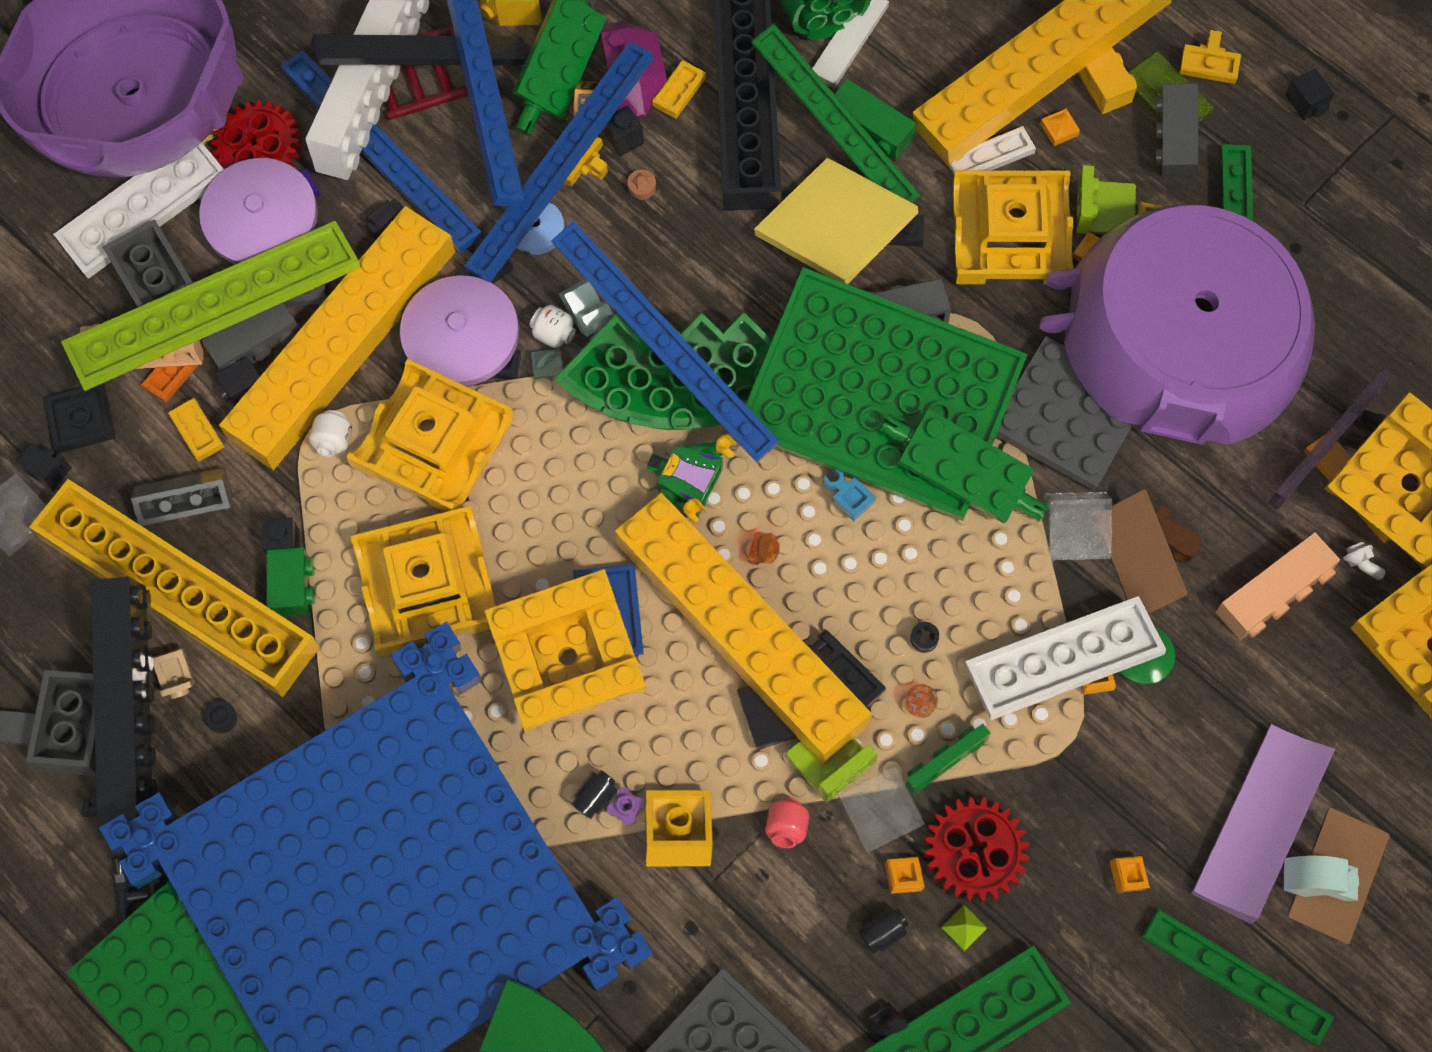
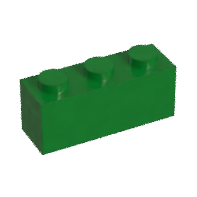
M847 79L834 94L886 156L894 162L914 140L916 122Z

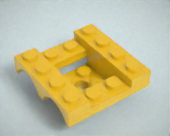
M955 170L952 185L956 284H985L986 279H1043V285H1047L1048 274L1074 269L1072 261L1073 217H1071L1069 209L1070 171ZM1013 208H1018L1025 215L1021 218H1015L1010 215L1009 211ZM1041 242L1042 248L987 247V243Z
M407 359L404 373L397 389L385 403L378 405L374 412L371 429L364 442L353 453L349 452L346 458L350 467L375 479L380 477L427 500L430 506L442 512L460 509L515 419L513 409ZM429 419L435 422L434 428L430 431H421L419 429L420 423L424 420ZM399 446L417 456H420L438 465L440 467V470L395 448Z
M1409 392L1399 401L1324 489L1354 509L1376 532L1384 535L1403 549L1420 568H1426L1432 562V509L1426 514L1432 507V409ZM1406 474H1411L1417 478L1418 487L1415 491L1410 492L1402 487L1401 481Z
M471 506L350 536L360 570L362 593L372 625L374 648L379 658L391 655L411 642L415 644L426 642L424 634L446 621L454 634L466 631L474 634L490 630L484 610L495 607L496 604ZM425 564L429 566V572L426 576L417 578L412 575L413 569L417 565ZM459 594L461 597L459 599L401 613L402 608L414 606L417 604Z
M1431 564L1357 620L1351 629L1432 719V651L1427 646V641L1432 639Z
M605 569L484 610L523 729L526 733L532 732L538 726L557 718L573 714H583L612 699L647 691ZM568 649L575 651L577 659L573 664L564 665L560 662L559 658L563 651Z

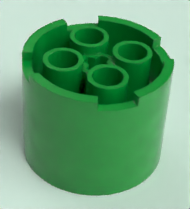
M780 0L795 32L806 35L808 39L817 40L834 36L837 31L845 29L844 23L850 22L857 15L863 16L871 0Z

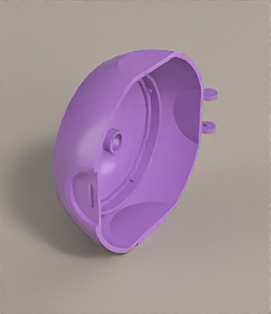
M33 0L22 10L0 55V113L13 131L32 149L52 162L70 170L92 176L117 178L141 175L163 168L195 149L214 129L225 126L227 121L225 117L238 86L242 85L244 76L236 61L233 28L222 0ZM138 89L136 93L125 96L130 90Z
M1193 204L1165 206L1143 212L1118 224L1103 235L1088 250L1075 269L1053 272L1047 275V286L1057 290L1072 287L1069 313L1043 317L1040 321V329L1048 333L1066 331L1065 349L1071 366L1085 390L1111 417L1117 421L1139 425L1141 432L1204 445L1207 440L1226 445L1239 442L1262 431L1282 414L1297 394L1307 373L1314 345L1315 318L1305 278L1290 253L1274 236L1255 222L1234 212L1212 206ZM1195 299H1206L1211 303L1213 311L1205 312L1197 306Z

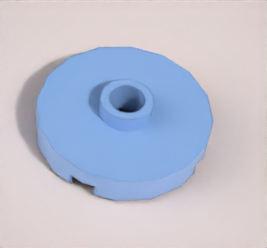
M551 203L546 206L535 221V223H540V225L530 228L516 247L518 250L539 255L555 248L551 240L565 228L562 213Z

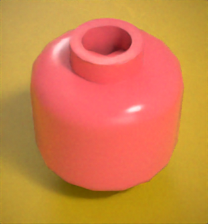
M784 798L782 801L773 803L768 810L765 825L766 835L771 839V842L781 848H793L803 842L807 835L810 818L808 810L794 798Z

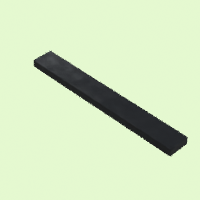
M314 34L311 39L319 65H462L455 36ZM486 36L493 65L525 64L529 54L522 37Z

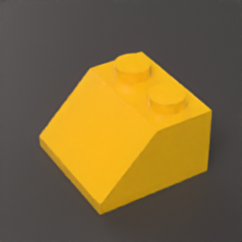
M478 0L481 15L486 20H492L499 26L539 25L542 22L539 0Z
M646 790V867L711 866L713 843L710 790Z

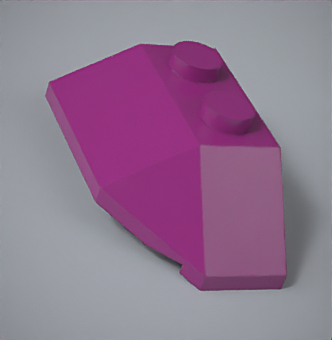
M627 21L604 24L600 33V40L607 71L629 42L651 51L654 56L652 63L616 110L618 111L628 105L637 119L645 118L652 106V100L667 81L657 33Z

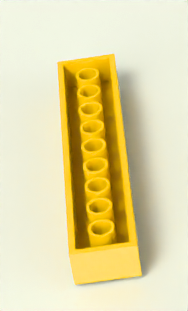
M1064 0L913 111V121L917 123L916 132L950 167L952 162L959 161L964 157V154L986 141L1082 70L1087 64L1098 58L1171 4L1172 0Z
M405 206L359 260L361 268L348 273L219 424L227 440L274 471L313 424L314 418L324 411L403 316L402 311L406 309L411 299L421 289L429 285L456 251L451 235Z
M67 479L29 526L40 540L98 578L131 577L145 585L146 590H149L151 594V607L147 610L282 698L320 648L312 635L69 479Z
M662 493L614 531L617 545L823 765L871 725L872 713Z

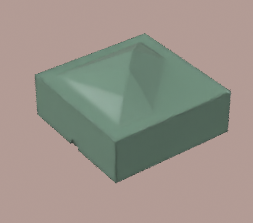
M560 348L531 352L534 378L556 376L563 370Z

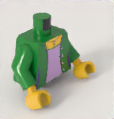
M723 435L715 442L685 445L684 447L675 446L669 459L652 454L646 470L659 475L657 481L658 492L662 493L684 517H689L693 523H697L701 512L706 511L704 506L723 471V458L720 456L724 455L729 459L733 458L734 452L729 447L737 445V442L731 436Z

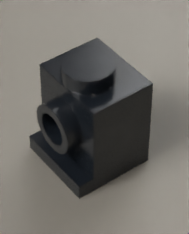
M32 443L22 449L16 461L27 475L52 491L55 490L72 469L60 454H55L45 446L39 449Z

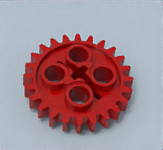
M257 100L255 107L247 101L244 110H241L238 105L235 106L236 114L232 115L227 112L226 116L229 120L222 127V130L213 131L218 140L210 142L215 149L210 153L223 169L237 162L253 158L275 159L295 168L291 160L300 158L295 149L303 148V145L298 140L303 137L298 130L299 124L293 119L288 110L285 111L280 104L275 107L271 101H268L264 106L261 100Z
M969 797L967 806L964 807L958 799L955 803V811L946 805L944 807L946 817L936 814L934 820L938 826L929 825L927 831L934 837H926L924 844L932 847V849L926 850L923 855L926 858H932L933 861L926 868L927 870L937 869L933 881L937 882L942 879L945 881L942 889L943 892L951 887L954 888V899H957L961 893H966L967 903H970L973 895H977L980 904H983L986 894H989L992 900L996 901L998 899V890L1005 895L1009 894L1010 889L1007 883L1017 886L1020 881L1015 874L1024 875L1026 869L1019 864L1027 863L1030 858L1028 855L1021 853V851L1028 849L1030 846L1029 843L1020 841L1025 836L1026 830L1016 831L1015 827L1020 819L1016 818L1009 821L1007 817L1010 809L1008 808L1002 813L998 812L999 802L997 801L989 808L987 807L986 798L983 797L980 805H975L973 797ZM966 823L969 824L971 828L972 838L976 848H983V851L980 855V859L985 869L989 873L988 877H985L982 873L981 863L979 861L980 859L978 857V854L976 852L970 853V849L973 845V842L971 837L969 836V833L964 828V824ZM980 823L989 824L993 828L994 834L991 836L981 835L977 825ZM954 833L960 835L964 845L961 847L951 846L947 841V836ZM992 853L1001 854L1005 858L1006 865L1002 867L994 866L990 861L989 855ZM970 864L974 867L976 875L971 878L964 877L959 871V866Z

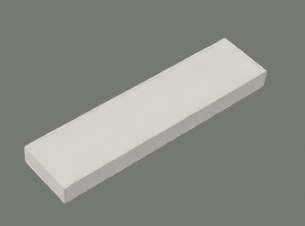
M871 0L863 16L857 15L850 22L843 24L845 29L836 32L812 68L827 86L835 89L889 6L888 0Z

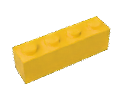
M1112 47L1077 72L1102 115L1132 103L1137 89L1136 80L1132 74H1128L1121 55L1118 52L1115 53Z

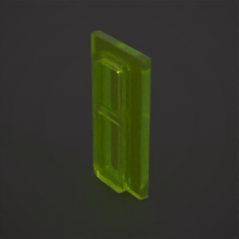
M1156 52L1128 72L1136 80V92L1155 111L1156 95H1162L1163 84H1190L1159 52ZM1198 92L1199 123L1211 114L1215 108Z

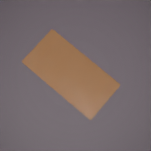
M1145 489L1095 515L1127 600L1139 596L1149 614L1188 594Z
M1330 808L1311 856H1330L1347 859L1348 865L1358 868V900L1344 901L1328 895L1303 897L1296 894L1288 917L1345 944H1349L1388 842L1389 833Z

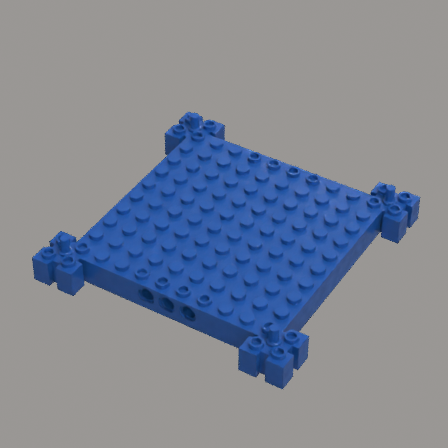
M447 621L424 634L427 643L425 646L418 649L415 643L411 642L391 654L394 665L405 681L403 685L179 819L176 817L167 799L158 792L135 806L140 814L136 818L131 820L126 815L121 814L99 828L113 852L119 855L124 852L126 853L127 857L121 860L119 864L132 886L140 889L163 875L158 867L159 865L162 866L269 1052H441L493 1018L507 979L538 990L587 958L589 963L582 967V971L596 992L619 976L615 969L616 966L624 962L628 970H630L653 954L640 931L631 936L628 933L625 925L632 919L618 897L595 911L594 915L598 920L595 923L451 691V689L455 688L458 695H461L481 683V678L467 654L460 658L456 656V653L461 651L460 642Z

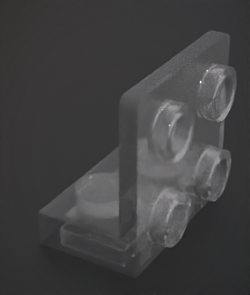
M1106 492L1045 493V503L1049 505L1050 559H1110L1112 498Z

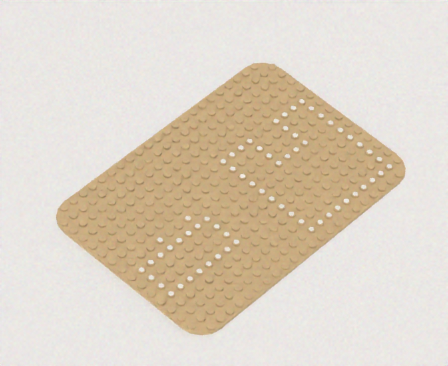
M950 313L949 324L995 341L994 337L978 322ZM532 376L468 386L512 408L515 417L468 495L469 500L465 501L461 507H472L496 606L574 580L573 570L635 564L617 545L614 531L660 494L657 487L659 475L646 470L652 454L669 459L675 446L684 447L685 445L715 442L723 435H731L721 425L691 430H666L638 426L612 418L572 396L554 381L556 376L537 379ZM388 399L354 404L335 410L343 413L352 425L348 447L343 453L332 457L318 454L317 450L309 442L311 428L302 442L299 451L298 478L305 545L309 558L313 557L315 568L314 576H309L310 586L314 587L315 604L312 605L315 641L320 647L317 651L325 731L405 683L394 665L391 655L379 658L375 651L372 625L362 593L360 570L350 536L444 513L430 506L427 500L380 477L375 479L350 467L346 458L349 452L353 453L364 442L371 429L375 410L380 403H385ZM429 419L424 420L420 423L419 429L421 431H430L434 428L435 422ZM998 437L995 438L993 446L1029 466L1025 452ZM738 443L729 447L734 452L733 458L729 459L724 455L720 456L723 458V471L704 506L706 511L701 512L697 523H693L689 517L685 518L806 645H812L818 639L817 635L824 629L828 630L886 687V691L867 708L872 713L871 725L855 738L863 748L869 744L877 753L876 762L832 799L903 788L908 778L907 772L921 762L924 766L934 759L932 754L943 745L947 744L949 747L959 741L957 736L969 726H973L976 729L983 723L991 733L988 741L933 782L1034 766L1058 757L1075 740L1084 719L1082 686L990 721L965 667V661L1067 623L1042 519L1038 522L1022 511L1015 509L1012 511L1008 521L1003 524L969 505L965 518L962 521L860 481L876 497V502L853 522L832 501L836 492L827 489L823 484L824 476L831 482L838 480V477L833 474V470L776 447L758 463ZM399 446L395 448L440 470V467L438 465L420 456H417ZM844 474V479L849 483L853 478ZM1031 476L1025 487V493L1037 499ZM425 564L417 565L413 569L412 575L417 578L426 576L429 572V566ZM636 564L635 573L644 654L635 657L646 685V692L628 694L612 699L595 707L592 711L557 718L538 726L532 732L526 733L523 729L491 629L470 634V631L455 634L461 646V651L456 653V656L458 658L465 654L469 656L480 674L481 683L461 695H458L455 688L451 689L548 847L646 831V790H710L712 820L769 810L773 803L782 801L784 798H794L801 805L824 801L786 756L787 751L800 742L798 738L756 750L737 694V689L749 685ZM423 603L417 604L414 606L402 608L401 613L431 605ZM921 622L934 624L940 634L936 648L928 653L916 651L910 642L914 626ZM924 631L922 635H916V637H920L922 644H926L927 640L933 641V637L929 638L930 633ZM423 642L415 645L419 649L427 643ZM826 648L821 654L827 658L833 652ZM570 649L565 650L561 653L559 660L564 665H571L576 661L577 653ZM600 770L604 771L616 781L613 787L617 791L625 787L635 797H642L645 800V808L639 811L633 825L627 826L616 816L608 814L607 806L614 802L617 797V791L599 815L595 814L592 819L587 818L571 805L575 799L573 795L591 771L596 774ZM624 804L623 808L628 809L629 804Z

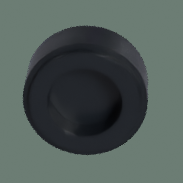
M214 701L205 709L204 722L215 733L229 732L237 723V712L227 701Z

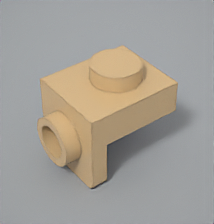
M183 648L153 657V666L161 686V697L170 695L171 699H175L190 693L188 688L195 684V680Z

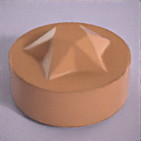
M636 170L628 177V191L634 198L644 200L650 198L655 193L656 179L650 171Z

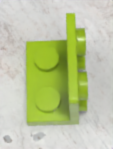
M1083 165L1077 183L1076 233L1087 234L1090 232L1094 235H1105L1118 224L1135 216L1136 185L1099 181L1098 177H1094V166Z
M854 739L825 765L801 741L788 750L786 756L827 803L873 766L876 762L877 753L869 744L863 748Z

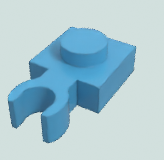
M833 470V474L838 477V480L831 482L824 476L823 484L827 489L836 492L832 501L854 522L876 502V497L857 478L854 477L848 483L844 479L842 472Z

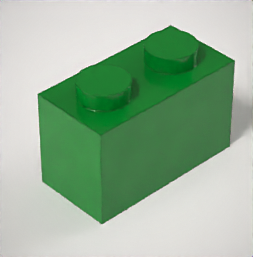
M304 547L267 550V607L282 617L309 616L310 605L315 604L314 587L310 586L309 576H314L315 574L313 557L309 558Z

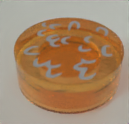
M924 684L913 686L908 691L905 700L907 710L913 716L919 718L930 716L935 711L938 703L935 690Z

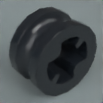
M921 622L914 626L910 642L916 651L928 653L936 648L940 634L934 624ZM924 631L930 633L929 638L933 637V641L927 640L926 644H922L920 637H916V635H922Z

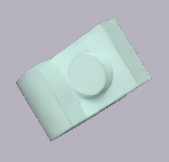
M582 280L559 293L568 313L573 317V321L586 337L599 330L608 321L609 316L613 314L608 303L600 301L596 291L587 280Z
M1298 856L1285 859L1284 891L1303 897L1328 895L1344 901L1358 900V868L1348 865L1347 859L1330 856Z

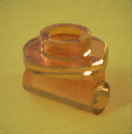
M755 532L747 562L753 565L773 563L780 551L779 542L772 533Z

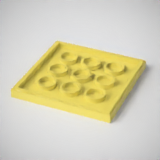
M826 158L754 230L757 237L830 278L849 284L918 214V206L837 162Z

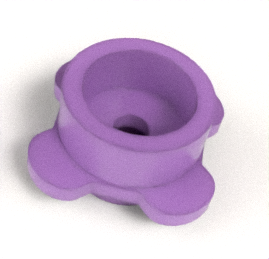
M623 787L617 791V797L614 802L608 804L607 811L610 816H616L625 825L630 826L635 823V818L638 816L639 811L645 808V800L642 797H635L628 788ZM629 804V808L624 809L623 805Z

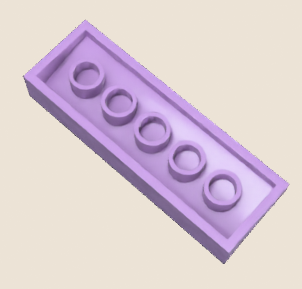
M1272 724L1268 727L1191 894L1249 924H1252L1259 918L1335 748L1304 739Z

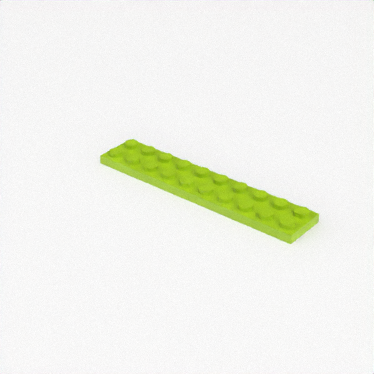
M333 221L65 339L61 343L83 389L86 391L361 268L337 222Z

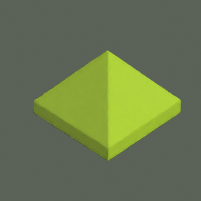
M963 905L941 929L965 952L987 927Z

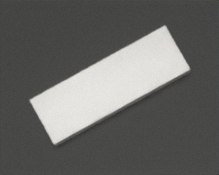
M1021 126L984 141L964 154V157L959 161L952 162L949 168L953 175L955 170L992 171L1034 154L1036 147L1025 128Z

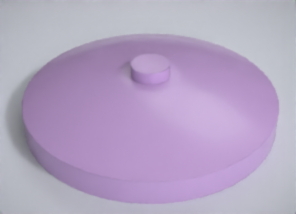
M253 158L227 167L211 181L202 197L199 215L202 231L212 249L228 262L238 264L313 231L317 223L318 209L310 184L298 170L279 160Z
M473 276L446 277L425 286L408 303L400 324V339L407 359L464 386L481 383L500 372L513 356L519 338L517 315L508 296L491 282Z

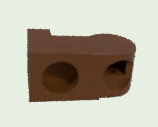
M1162 504L1157 510L1156 516L1173 558L1180 563L1191 562L1199 552L1202 540L1196 532L1185 530L1169 518L1172 510Z

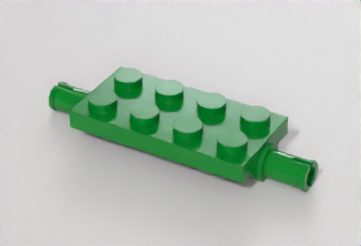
M552 0L512 93L523 100L524 109L517 125L514 127L517 131L521 129L520 133L531 136L540 114L547 113L556 119L564 118L575 93V88L582 77L607 19L589 7V0Z
M930 409L925 411L918 425L912 428L890 414L884 420V424L879 431L901 442L904 448L897 462L899 465L1003 524L1008 521L1012 511L1015 509L1022 511L1038 522L1043 518L1044 510L1047 511L1049 505L1025 493V487L1035 469Z

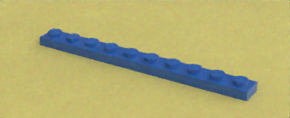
M447 0L493 205L521 207L525 200L478 0Z
M631 42L626 45L523 185L522 191L525 201L521 207H507L464 267L469 273L487 282H492L652 63L654 56L651 51Z
M301 50L283 63L281 69L319 109L332 79ZM373 124L370 130L368 145L362 148L361 153L426 220L451 235L454 248L459 254L481 239V231L376 124Z
M574 221L551 240L552 244L756 463L779 444V440Z

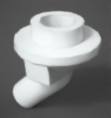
M1360 542L1346 549L1348 555L1344 556L1343 559L1348 562L1350 567L1358 566L1360 570L1377 580H1381L1384 577L1385 570L1369 561V559L1374 557L1372 545L1365 546L1364 542Z

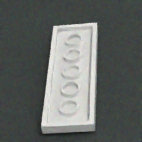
M201 142L195 149L179 160L155 171L133 176L54 233V236L89 279L111 263L102 246L154 219L159 227L202 197L211 181L224 169Z
M1137 596L965 661V667L991 721L1165 655L1166 648L1142 601Z

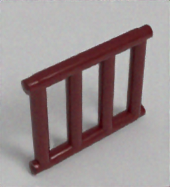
M451 24L419 35L455 36ZM402 65L415 101L399 106L392 85H390V94L386 101L388 107L386 117L388 120L401 118L469 96L467 86L463 85L452 89L444 65H432L441 93L425 97L414 65Z

